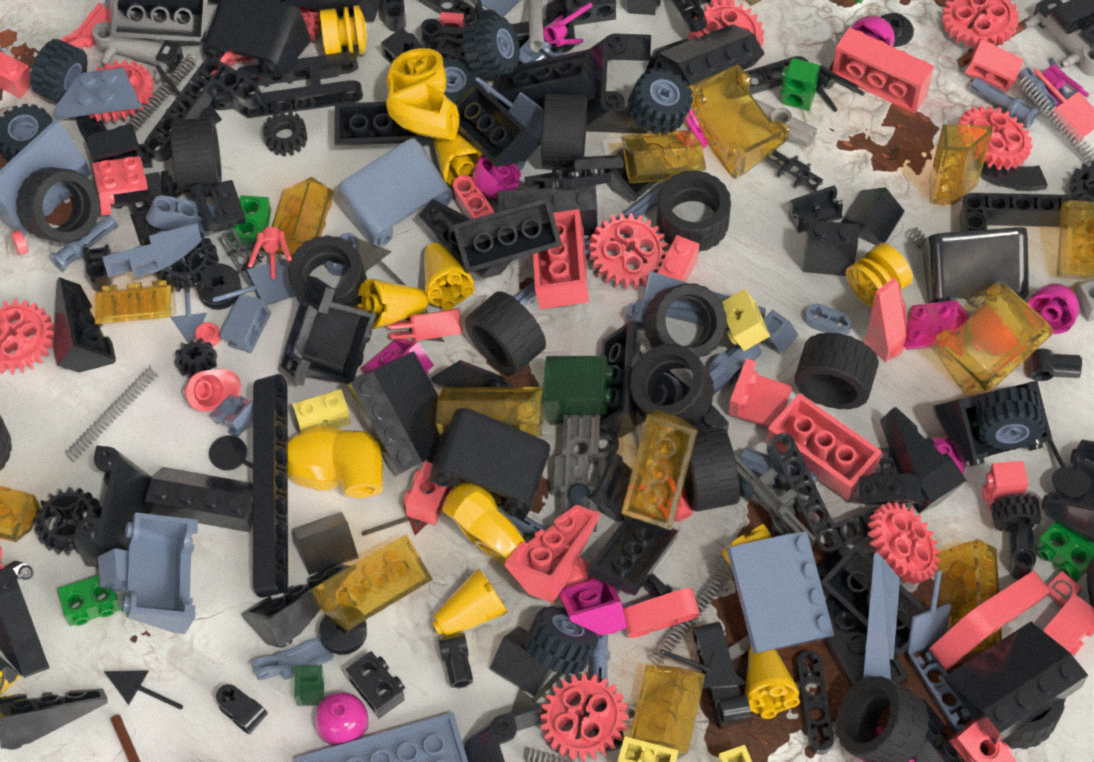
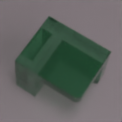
M295 666L294 698L297 706H318L324 699L325 673L323 666Z

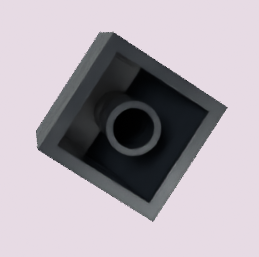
M809 220L806 228L803 272L846 276L847 268L855 263L859 239V224Z

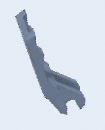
M319 636L287 651L278 652L274 656L258 658L251 664L254 671L258 670L256 672L258 680H264L280 674L284 680H288L333 660L334 655L324 648Z

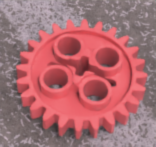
M722 0L721 5L713 1L712 8L707 4L704 6V13L708 22L707 26L698 32L690 31L688 39L692 40L710 33L707 30L716 31L735 24L754 33L762 47L764 30L761 29L762 22H757L758 15L751 16V8L743 10V3L736 7L734 0H732L730 5H727L725 0Z
M1012 0L946 1L945 8L943 9L942 24L945 25V32H949V38L956 37V43L964 41L965 48L969 44H973V49L975 50L981 39L996 45V42L1004 45V39L1010 41L1011 34L1015 35L1016 28L1018 27L1019 11H1016V4H1011Z
M124 59L121 64L115 60L111 66L107 62L105 68L97 67L98 71L123 67L141 105L150 103L148 97H153L154 81L148 69L144 68L141 63L136 65V62L133 60L128 64L127 60ZM136 109L91 114L89 117L91 119L95 117L98 122L103 118L106 123L111 118L117 122L119 117L127 120V114L129 113L135 116Z
M982 105L978 109L973 106L970 111L966 110L964 115L962 114L956 127L958 131L956 137L961 138L959 144L966 145L964 151H971V158H980V164L986 161L989 168L992 164H995L998 170L1001 169L1002 165L1006 170H1009L1011 166L1016 169L1019 164L1023 165L1024 161L1027 160L1033 147L1030 144L1032 138L1027 136L1029 130L1022 129L1025 124L1017 123V117L1010 118L1008 111L1005 114L1001 113L999 107L994 111L991 105L988 106L987 110Z
M620 213L618 220L612 215L610 216L609 223L603 220L601 227H596L595 234H592L590 239L592 243H590L588 248L591 251L589 260H596L592 268H600L598 276L600 277L605 274L607 276L606 283L614 280V287H617L619 283H623L624 290H627L628 285L632 284L633 288L637 290L639 282L643 287L647 286L648 276L651 271L658 272L668 253L664 251L668 243L661 242L665 235L656 234L659 227L651 228V220L643 223L642 215L635 220L632 213H630L628 219H625L623 213ZM620 233H626L630 238H624ZM645 246L648 249H650V251L645 252L640 247ZM606 251H613L617 256H610ZM632 264L636 266L637 269L632 270L628 268L627 265Z
M14 299L13 305H9L7 301H4V307L0 308L1 374H4L9 369L11 375H14L15 370L18 368L21 373H24L25 366L33 370V362L36 361L42 364L41 355L49 356L47 348L54 347L52 340H54L53 331L55 328L50 315H46L43 307L38 309L35 302L29 307L27 300H24L19 305L17 299Z
M888 502L876 509L874 514L870 516L872 521L868 523V526L872 529L868 532V535L874 538L870 545L877 548L875 552L882 556L899 578L902 576L904 583L910 581L912 585L917 582L921 584L934 576V572L939 569L936 564L940 563V560L936 555L940 554V551L934 548L938 541L931 538L934 532L926 529L928 523H922L920 521L921 515L915 516L913 508L911 507L907 510L904 503L899 506L897 502L892 504Z
M583 673L581 681H578L576 676L572 675V683L570 684L563 679V688L560 689L553 686L556 694L554 696L546 695L550 704H542L541 706L546 714L541 715V721L545 724L540 727L543 733H547L544 736L547 743L552 742L550 746L554 751L560 748L559 753L562 757L566 756L569 752V757L573 761L577 755H580L583 762L586 761L587 755H591L595 761L599 751L604 756H607L605 748L609 746L615 750L614 739L623 740L619 731H627V726L622 721L629 720L628 714L623 712L628 707L626 702H621L624 699L622 693H616L618 690L616 685L609 686L606 678L599 683V678L596 674H594L591 681L588 680L586 673ZM590 695H592L593 697L590 699L589 703L587 704L588 697H589ZM581 698L578 705H569L572 699ZM607 704L604 711H595L597 705ZM573 723L572 729L562 731V727L565 724ZM594 728L599 729L597 736L593 738L587 737L589 731ZM581 730V737L580 739L576 740Z

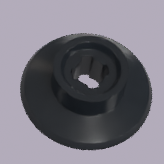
M889 13L881 16L894 30L895 42L893 47H900L911 41L914 36V27L909 19L899 13Z

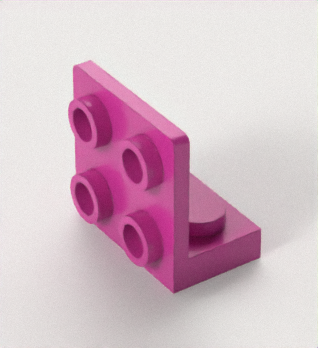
M957 300L913 305L910 311L904 347L907 350L942 346L952 359H961L969 315Z

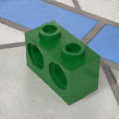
M792 58L789 67L785 66L781 80L783 82L780 88V94H783L782 104L810 111L816 93L820 65Z
M240 195L239 200L246 217V223L232 226L230 229H235L242 244L248 246L250 241L252 243L256 242L257 233H262L265 228L269 227L272 213L269 197ZM230 233V239L235 241L234 235ZM262 244L260 246L259 251H265L262 247Z
M1056 521L1039 538L1035 548L1042 559L1053 563L1059 568L1060 572L1063 571L1075 582H1078L1087 572L1088 564L1094 558V545L1090 541ZM1050 541H1057L1061 546H1055ZM1072 557L1079 558L1082 563L1073 561Z
M99 575L57 588L63 612L69 626H81L88 623L89 620L98 617H109L116 611L121 610L117 593L113 592L110 588L100 587ZM101 595H108L104 600H97ZM82 603L79 608L72 609L74 604Z

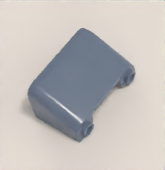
M414 138L403 142L347 177L338 187L341 211L374 249L388 244L392 239L393 226L428 205L432 199L446 206L453 200L451 189L422 145Z
M135 513L131 522L126 523L125 537L129 538L126 595L122 598L121 611L126 612L127 618L173 633L185 634L195 619L196 605H192L193 598H190L191 554L194 551L193 538L191 536L198 532V520Z

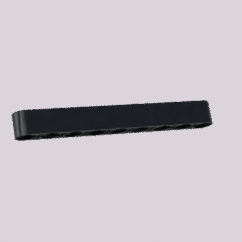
M281 374L257 379L253 384V589L260 598L282 594L288 589V387L284 376Z

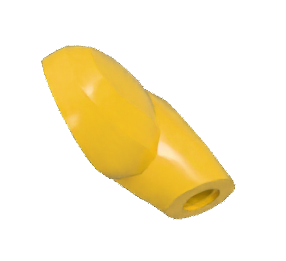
M425 48L413 49L402 53L393 61L386 78L388 87L386 104L389 116L405 130L417 135L453 141L459 128V114L456 105L444 95L446 90V72L442 55L438 51Z
M316 426L303 430L288 440V478L296 485L312 488L317 491L331 490L340 486L347 496L353 498H368L383 492L384 464L379 443L368 432L342 430L332 426Z
M461 481L446 496L442 511L454 519L465 537L504 567L505 562L515 548L522 542L526 543L518 528L498 510L488 490L467 481Z

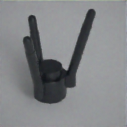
M820 65L816 91L820 93L834 112H837L838 109L823 90L824 88L830 89L837 82L861 96L865 95L864 91L858 89L859 86Z

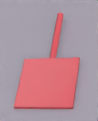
M1035 68L1034 73L1062 102L1050 114L1052 115L1055 111L1059 110V113L1054 116L1056 118L1062 113V116L1057 121L1065 117V120L1060 125L1069 120L1063 126L1065 129L1069 124H1072L1066 130L1067 132L1075 127L1070 136L1075 131H1078L1072 137L1075 139L1081 134V137L1076 140L1078 142L1093 131L1094 107L1079 91L1066 100L1048 79Z

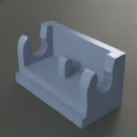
M239 295L220 333L222 339L230 341L229 347L252 353L271 315L264 299Z

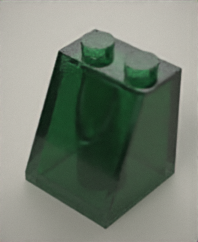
M546 356L542 403L549 425L564 423V415H600L607 413V403L612 402V389L609 388V381H613L614 368L613 365H609L607 356Z

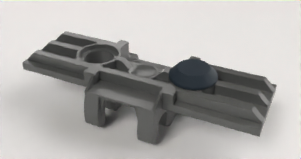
M564 415L562 454L555 455L553 466V495L560 496L561 492L560 516L575 505L597 512L598 506L590 499L593 490L597 489V487L588 486V470H590V464L598 463L599 484L607 466L606 459L609 454L599 452L600 415ZM579 443H584L588 446V450L584 454H577L574 452V447ZM597 523L592 532H597Z
M734 453L739 476L740 496L746 502L751 498L756 499L770 513L769 516L772 518L773 523L771 529L774 532L777 531L781 536L807 531L812 548L816 538L794 516L796 513L794 509L796 501L794 498L798 494L793 489H790L785 494L777 496L771 488L775 482L774 478L778 473L771 468L758 478Z

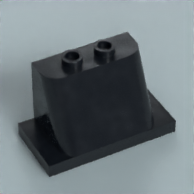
M310 275L308 276L277 370L294 384L302 386L307 374L350 384L354 381L357 369L363 362V352L366 343L371 339V328L376 314L362 307L333 298L335 289L319 278Z

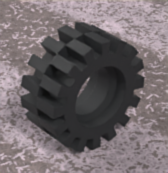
M280 111L281 115L279 116L277 113H274L273 119L268 117L267 123L264 122L263 125L266 146H268L271 152L274 150L275 155H279L281 152L284 157H286L287 152H290V156L294 155V150L299 153L301 147L304 148L306 146L305 141L308 139L303 118H300V115L297 113L293 116L292 111H288V115L285 114V111ZM284 129L294 131V134L287 138L276 136L279 131Z
M1019 493L1018 496H1014V494H1011L1008 498L1005 496L1001 497V500L997 499L994 501L995 503L991 504L994 526L999 531L1005 530V532H1009V527L1017 523H1024L1030 527H1035V524L1038 525L1042 521L1039 501L1034 495L1026 494L1023 496V493Z

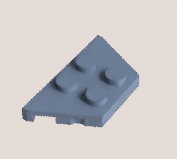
M122 67L79 73L54 108L52 114L56 119L137 109L141 108L142 105L126 71Z

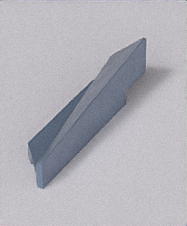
M651 271L648 276L644 300L651 301L659 292L687 282ZM714 292L718 296L720 301H724L730 297L721 293ZM678 299L669 306L666 317L704 326L700 309L690 300ZM758 306L760 313L764 319L766 314V308Z
M874 552L863 679L870 676H883L891 680L889 659H894L900 578L882 556Z

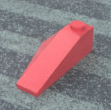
M892 278L875 292L864 342L885 363L892 357L897 358L905 349L906 304L898 281L895 278Z
M579 505L573 506L556 518L554 524L545 531L541 529L535 533V538L527 543L522 542L505 562V567L529 595L553 603L573 571L600 517V513Z

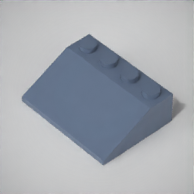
M57 119L0 170V217L2 222L13 231L21 230L24 237L29 232L21 224L20 218L17 215L16 199L18 197V190L23 184L22 182L31 173L41 168L56 167L75 170L78 173L84 174L87 178L91 175L87 161L61 122ZM58 182L47 191L43 200V213L45 217L51 215L63 200L70 197L71 191L65 183Z
M807 531L727 548L753 653L814 643L835 636Z

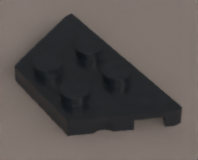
M573 165L570 170H566V168H553L551 173L524 177L525 187L545 184V188L574 189L610 183L611 172L606 169L574 170Z

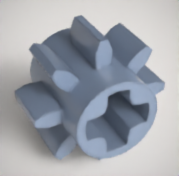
M639 299L635 305L629 304L626 320L635 322L637 330H645L643 321L645 310L650 302L648 300Z

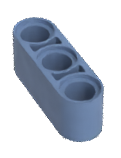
M160 195L154 199L146 215L148 223L157 228L173 230L183 225L197 223L199 232H202L204 236H210L214 232V230H203L201 225L202 217L195 201ZM207 204L211 216L218 218L214 205Z

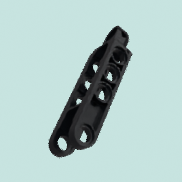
M341 52L299 58L283 78L265 74L261 70L260 64L239 67L236 71L254 81L258 86L269 87L271 84L285 82L291 84L293 83L292 81L311 79V86L263 92L264 102L257 109L247 108L222 91L217 93L210 104L216 110L235 109L239 114L248 119L269 116L274 113L281 114L280 111L288 113V111L297 112L332 107L336 103H356L363 98L360 82L347 80L321 84L320 79L339 77L341 74H348L356 69L358 70L357 56L351 52ZM236 81L231 82L229 86L234 85Z

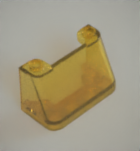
M739 64L689 87L692 90L691 96L693 97L691 108L699 125L704 130V135L708 139V145L734 179L746 174L786 143L789 136L787 125L779 120L771 122L750 94L751 77L747 71L742 70Z
M996 283L986 291L988 293L985 297L987 303L958 329H945L936 336L937 340L930 345L964 394L985 392L997 386L1054 332L1049 323L1006 284L1000 285Z

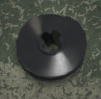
M222 263L211 264L204 268L197 285L200 301L204 306L213 310L229 308L236 303L239 295L213 302L214 297L242 289L240 276L236 270Z
M352 607L340 608L329 612L320 623L319 635L321 643L330 653L337 655H349L357 651L364 644L367 637V622L364 615L358 609Z

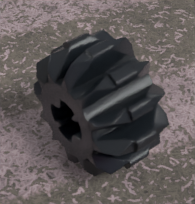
M191 337L189 344L181 342V349L175 352L176 359L174 362L176 368L179 369L182 376L188 375L189 379L198 372L217 368L216 359L218 356L216 350L213 349L210 341L205 343L201 337L197 342H194Z

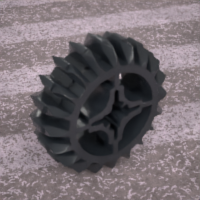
M202 232L200 233L202 241L184 256L185 261L181 258L172 265L154 273L162 285L166 284L169 290L175 287V290L179 293L185 287V290L189 293L190 288L195 287L197 289L203 269L211 264L219 263L216 246L212 244L209 237L205 238Z
M69 486L67 492L63 493L61 489H58V495L56 496L49 493V501L41 500L43 508H36L35 513L37 517L33 518L34 532L38 535L39 542L42 545L45 544L46 549L49 551L54 549L55 553L59 555L64 550L68 556L72 550L80 554L73 539L78 523L84 518V513L88 511L89 517L100 518L102 512L99 500L93 498L90 492L84 494L83 489L79 488L74 493L73 488ZM53 517H55L57 522L54 524L55 528L51 532L50 523Z

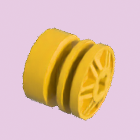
M359 5L354 6V17H349L348 7H344L343 18H338L335 8L320 10L325 55L341 53L342 46H347L348 51L354 53L353 45L357 44L359 45L360 55L366 54L367 33L365 18L360 11Z
M882 242L874 246L865 254V257L858 259L856 263L850 265L846 270V278L851 289L861 301L871 308L875 292L892 278L898 281L901 291L908 287L913 280L912 271L904 257L894 247Z

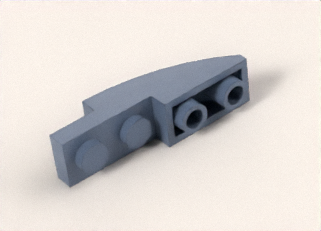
M198 224L183 225L177 229L160 231L149 236L151 242L149 245H139L134 249L113 252L110 255L103 256L108 277L133 271L134 278L138 279L172 265L202 241Z

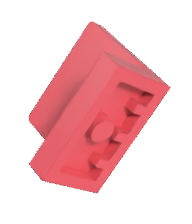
M139 156L92 163L95 188L98 191L101 215L111 214L110 204H115L114 194L148 189L141 157Z
M746 358L730 399L728 415L768 428L785 409L792 386L758 375V372L755 371L756 361Z

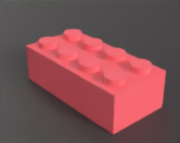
M849 27L836 46L832 72L857 84L860 89L916 114L928 95L934 65Z
M579 209L554 212L553 215L562 246L533 254L535 291L540 309L589 302L584 229Z
M800 393L767 430L766 443H769L779 433L791 435L808 470L817 474L819 481L847 501L859 489V476L871 475L879 466L882 455L880 449ZM776 441L777 450L786 452L785 444L781 441Z

